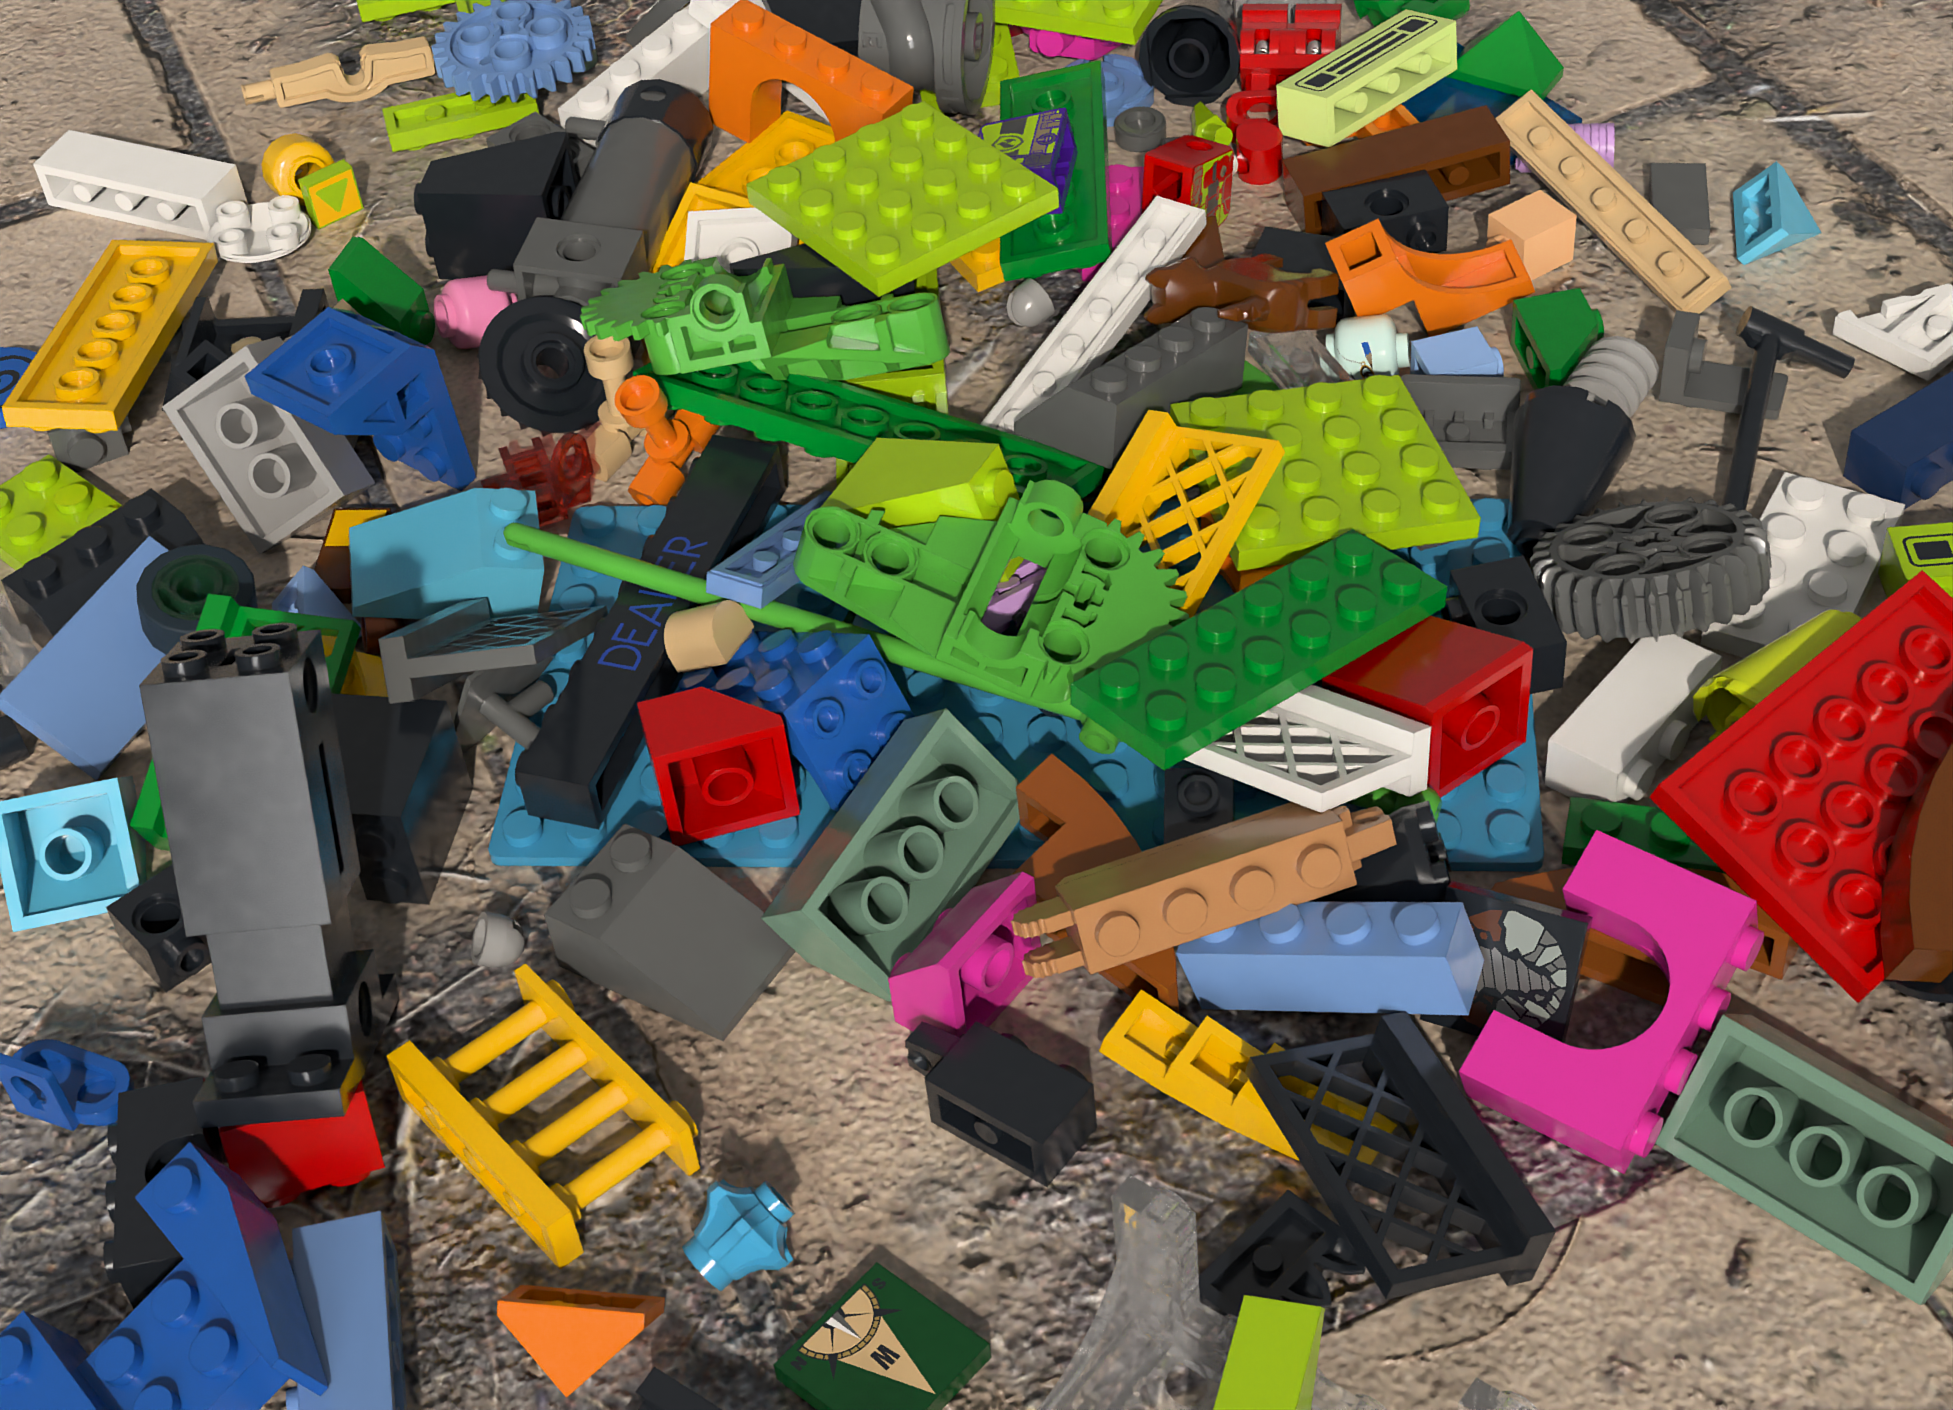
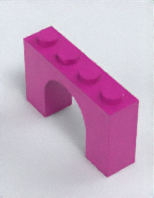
M1596 830L1563 887L1567 911L1593 917L1591 928L1640 950L1657 964L1670 986L1667 1001L1661 1014L1643 1034L1625 1044L1606 1049H1584L1562 1043L1493 1010L1460 1068L1459 1074L1467 1097L1625 1174L1635 1154L1645 1158L1652 1150L1663 1125V1117L1658 1116L1657 1113L1669 1091L1680 1095L1697 1063L1698 1056L1691 1052L1703 1029L1713 1033L1722 1015L1726 1013L1731 993L1725 989L1737 968L1746 972L1751 967L1761 948L1764 931L1758 929L1756 900Z

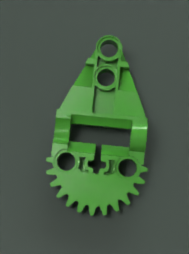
M717 257L693 262L689 259L675 267L663 265L659 272L638 273L639 279L621 280L618 282L619 287L601 290L602 296L590 298L588 300L589 305L581 308L582 314L580 315L583 328L587 331V334L589 336L597 334L600 340L613 336L614 341H620L633 335L634 341L644 338L653 372L657 375L683 374L751 361L759 370L770 374L774 380H787L789 374L828 378L829 380H849L929 365L944 359L950 353L939 300L936 294L916 293L900 297H894L893 294H884L879 301L852 306L842 305L840 296L793 298L785 264L773 265L772 258H766L764 265L756 273L749 276H736L727 272L720 265Z
M1029 480L1020 501L1009 497L998 521L939 516L937 522L887 529L880 526L885 511L871 510L868 518L864 519L839 507H820L813 510L806 517L793 562L795 574L806 586L933 658L1029 700L1033 697L1038 701L1049 704L1061 703L1071 697V683L1189 619L1188 613L1176 609L1183 607L1187 599L1186 591L1168 588L1175 584L1179 576L1177 569H1156L1165 553L1161 549L1142 553L1139 547L1145 536L1139 531L1126 538L1120 533V520L1114 519L1107 527L1106 522L1083 513V502L1076 491L1068 485L1055 480H1041L1038 482ZM1040 509L1051 511L1054 514H1056L1060 519L1051 517L1042 512ZM1019 556L1047 568V571L1017 636H1006L994 632L981 621L1009 561Z

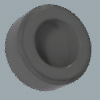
M1150 107L1129 108L1120 113L1114 121L1117 145L1130 152L1153 150L1161 146L1163 138L1167 137L1165 116L1158 110Z

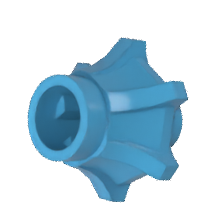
M724 1179L720 1182L716 1180L707 1188V1206L703 1218L694 1230V1236L682 1246V1249L703 1277L715 1288L722 1291L733 1280L737 1281L751 1272L763 1269L780 1270L793 1260L786 1244L788 1229L786 1222L795 1212L784 1197L767 1181H764L754 1189L753 1187H736Z

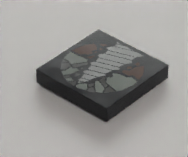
M1452 881L1447 886L1444 902H1463L1484 958V963L1469 1015L1421 1014L1419 1020L1479 1036L1493 1010L1565 1043L1593 917Z

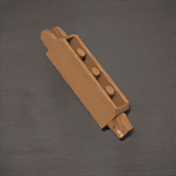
M1290 802L1064 877L1055 886L1057 897L1034 904L1029 908L1025 907V909L1018 910V913L1013 914L1014 917L1011 924L1015 936L1018 935L1024 937V939L1033 938L1066 928L1068 937L1044 944L1042 947H1036L1025 953L1024 960L1022 961L1025 975L1035 979L1046 976L1051 977L1055 973L1060 974L1084 966L1091 975L1275 913L1291 903L1299 905L1355 886L1357 882L1354 871L1362 867L1361 859L1397 845L1391 818L1389 815H1385L1382 809L1377 806L1350 813L1349 808H1346V806H1340L1320 813L1300 804Z

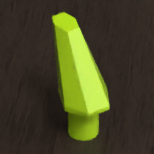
M1201 101L1194 106L1191 114L1193 136L1228 146L1233 139L1231 129L1226 127V124Z

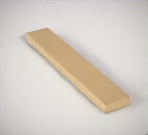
M1529 90L1495 118L1510 139V150L1675 314L1676 310L1700 314L1731 289L1727 277L1535 92Z

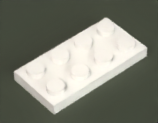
M1784 472L1760 518L1763 529L1767 531V540L1770 544L1772 568H1770V589L1763 595V600L1758 605L1750 606L1749 612L1745 615H1733L1727 625L1716 622L1710 624L1707 632L1702 631L1701 645L1745 658L1826 610L1848 611L1858 615L1879 570L1887 527H1899L1901 525L1905 504L1824 483L1813 478Z

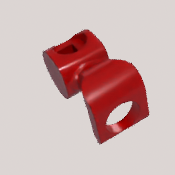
M1277 90L1237 92L1228 99L1226 104V127L1231 129L1233 134L1231 142L1236 144L1237 174L1242 181L1251 185H1266L1275 182L1281 177L1283 172V134L1279 129ZM1258 103L1270 104L1277 110L1276 116L1270 121L1266 118H1250L1247 112L1253 105Z

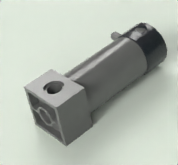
M661 79L640 80L623 90L606 121L569 117L565 122V132H567L568 137L596 140V148L561 219L537 217L513 264L514 271L491 269L487 275L488 288L491 291L518 294V301L540 296L555 297L584 307L589 305L588 300L590 298L602 296L601 290L619 287L618 282L621 280L639 279L638 273H651L658 258L666 231L690 182L694 183L712 144L714 127L709 111L698 97L679 84ZM631 335L627 338L630 341L634 360L641 341H634V337Z

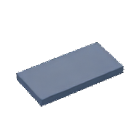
M150 536L0 693V710L96 781L146 726L139 685L160 663L161 658L166 656L151 645L142 631L137 605L136 585L144 568L160 554L169 551ZM212 586L189 587L174 593L163 603L161 610L175 618L199 620L208 594L229 595L220 588Z

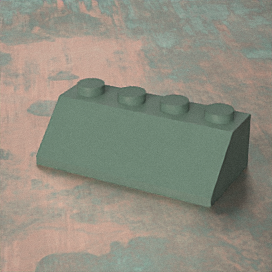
M946 708L904 720L764 912L761 919L806 962L891 1002L888 977L896 962L904 954L912 953L932 932L938 917L946 909L954 908L975 886L1020 820L1016 786L1020 782Z
M1723 1014L1655 1144L1919 1305L1925 1304L1953 1268V1130L1752 1015Z

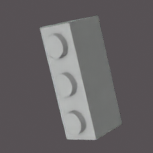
M280 336L244 346L162 406L259 555L332 514L334 509L341 508L375 484V481L345 435H334L251 394L244 376L284 344Z

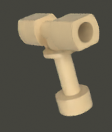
M596 335L585 344L584 354L589 373L603 381L607 400L598 409V416L602 425L576 449L575 459L583 474L607 482L631 457L632 449L630 442L637 435L645 437L647 431L645 428H634L627 424L614 402L617 389L626 381L625 375L630 372L634 365L629 339L625 338L620 341H614L613 336L600 340ZM667 409L664 415L666 419L673 415L674 410Z

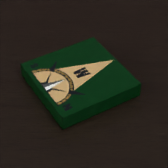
M876 1262L773 1366L776 1379L816 1410H942L992 1356L989 1342Z

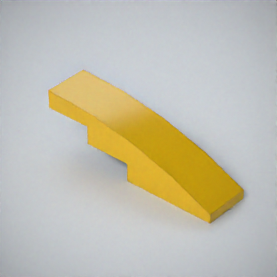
M1141 989L1105 1036L1099 1052L1161 1092L1219 1124L1299 1161L1245 1074L1250 1057L1264 1055V1053L1209 1016L1205 1017L1199 1027L1195 1026ZM1274 1042L1266 1054L1285 1051V1049ZM1291 1075L1278 1078L1283 1088L1311 1100H1314L1319 1088ZM1326 1091L1321 1103L1360 1121H1363L1368 1109L1329 1091ZM1376 1111L1370 1125L1388 1133H1392L1397 1124ZM1312 1124L1310 1130L1319 1144L1349 1156L1354 1141ZM1362 1145L1356 1159L1371 1165L1379 1152Z

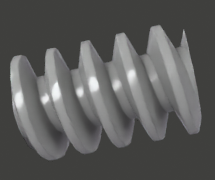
M1621 336L1604 337L1593 343L1563 386L1579 387L1590 391L1587 400L1604 408L1607 401L1610 400L1620 406L1630 418L1658 380L1659 366L1655 356L1637 341Z

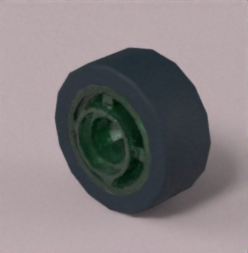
M206 544L180 546L160 554L144 568L136 585L137 605L142 631L151 645L165 655L180 642L181 636L196 631L208 594L231 596L239 606L258 608L254 575L245 561L225 548Z

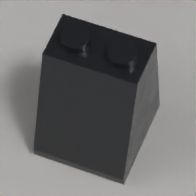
M553 132L430 162L422 182H418L415 186L414 207L416 213L423 216L426 228V252L430 258H434L439 279L454 280L486 276L491 269L514 271L513 264L536 218L561 219L578 185L567 132Z
M331 693L361 870L358 876L366 899L388 904L412 903L429 905L473 790L447 701L417 699L410 702L389 704L388 697Z

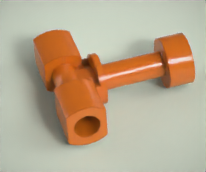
M637 375L624 381L617 389L614 398L615 406L627 424L634 428H645L647 431L644 447L649 457L628 487V492L641 506H667L670 498L678 493L685 482V477L680 469L692 450L702 454L712 435H715L720 425L708 423L704 420V416L683 409L678 410L673 419H666L664 416L668 407L666 395L655 379L646 375Z

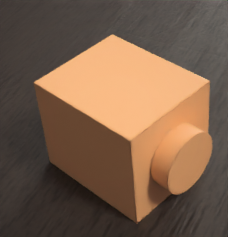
M1538 190L1488 214L1486 248L1511 239L1532 281L1573 260L1577 215L1542 190Z

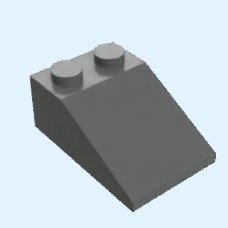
M625 823L544 914L560 967L721 1041L727 1038L796 952L761 919L764 911L677 845Z

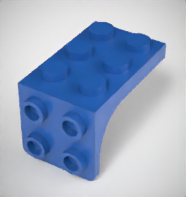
M752 629L751 634L727 664L689 672L679 681L678 686L680 689L676 692L702 686L781 715L789 752L807 769L829 806L834 811H839L902 722L915 717L869 634L831 633L829 630L817 633H793L789 629L778 632L754 631Z

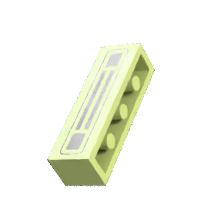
M1405 9L1277 84L1276 106L1278 109L1279 129L1282 134L1324 147H1332L1457 70L1456 21Z

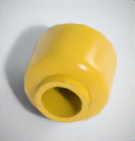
M293 133L282 135L270 143L264 152L261 166L263 178L272 191L279 196H294L299 200L300 206H306L298 179L335 163L329 151L306 135Z

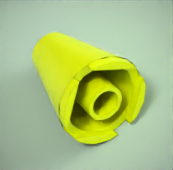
M1826 610L1706 680L1693 696V710L1698 722L1707 715L1716 730L1709 738V741H1713L1862 618L1848 611Z

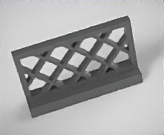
M487 598L464 600L378 639L389 704L415 701L471 671L538 664L593 633L598 621L608 615L607 605L490 619Z

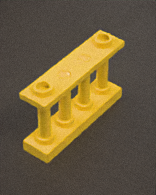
M525 963L514 970L525 1006L444 1060L436 1056L429 1061L410 1040L386 1057L401 1098L561 1270L584 1253L575 1223L581 1219L580 1210L663 1151L688 1176H691L700 1169L693 1138L698 1136V1129L690 1114L679 1102L673 1100L667 1104L575 1013L572 1001L558 982L551 979L545 983ZM540 1028L561 1047L483 1101L475 1097L468 1102L459 1093L460 1082ZM580 1068L601 1088L523 1143L515 1139L507 1144L498 1134L500 1132L498 1125ZM621 1109L643 1130L564 1187L559 1183L548 1187L538 1177L540 1175L539 1166Z

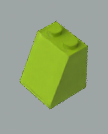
M876 438L821 507H839L864 519L868 518L871 510L885 511L880 526L889 529L937 522L939 516L998 521L1009 497L1019 501L1020 498L999 444ZM1018 556L1009 561L1000 583L1009 581L1024 558Z

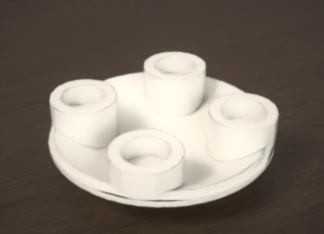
M282 195L273 198L269 202L246 205L241 201H229L217 207L216 215L218 220L208 231L207 243L215 244L216 254L222 259L239 263L263 262L282 257L299 248L310 236L312 225L308 215L300 209L299 200L294 196Z

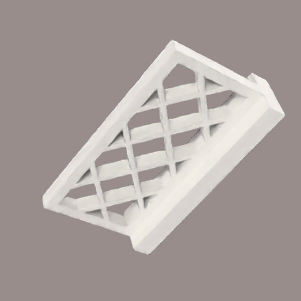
M1310 685L1183 760L1322 813L1381 787L1408 797L1427 790L1431 726L1318 686Z

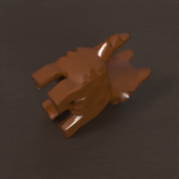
M1267 253L1258 254L1255 257L1224 260L1207 269L1199 264L1196 257H1187L1166 267L1154 268L1146 275L1145 280L1152 285L1151 297L1154 305L1144 314V319L1153 325L1173 324L1197 308L1211 307L1219 309L1217 310L1218 318L1248 324V329L1263 333H1289L1303 330L1331 329L1336 327L1337 308L1332 306L1308 308L1307 304L1310 299L1337 295L1339 274L1321 268L1313 269L1311 273L1286 272L1279 269L1283 267V258Z

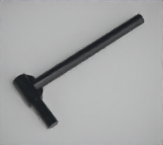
M1752 306L1748 307L1744 312L1736 329V335L1741 337L1748 347L1754 349L1722 500V505L1731 503L1736 506L1738 511L1746 510L1777 360L1791 359L1794 356L1843 379L1849 375L1855 362L1854 357L1806 336L1805 330Z

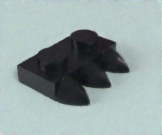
M1288 1189L1189 1284V1302L1233 1335L1244 1295L1330 1308L1332 1305L1331 1293L1322 1272L1325 1270L1339 1275L1364 1274L1366 1268L1342 1228Z

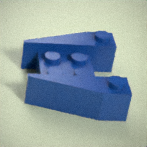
M191 1142L135 1197L184 1259L110 1335L88 1355L77 1339L24 1310L0 1333V1410H260L289 1379L319 1396L329 1388L276 1218L237 1173Z

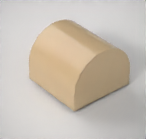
M732 600L677 611L668 618L665 624V649L678 673L727 664L751 634L754 625L746 615L744 608Z

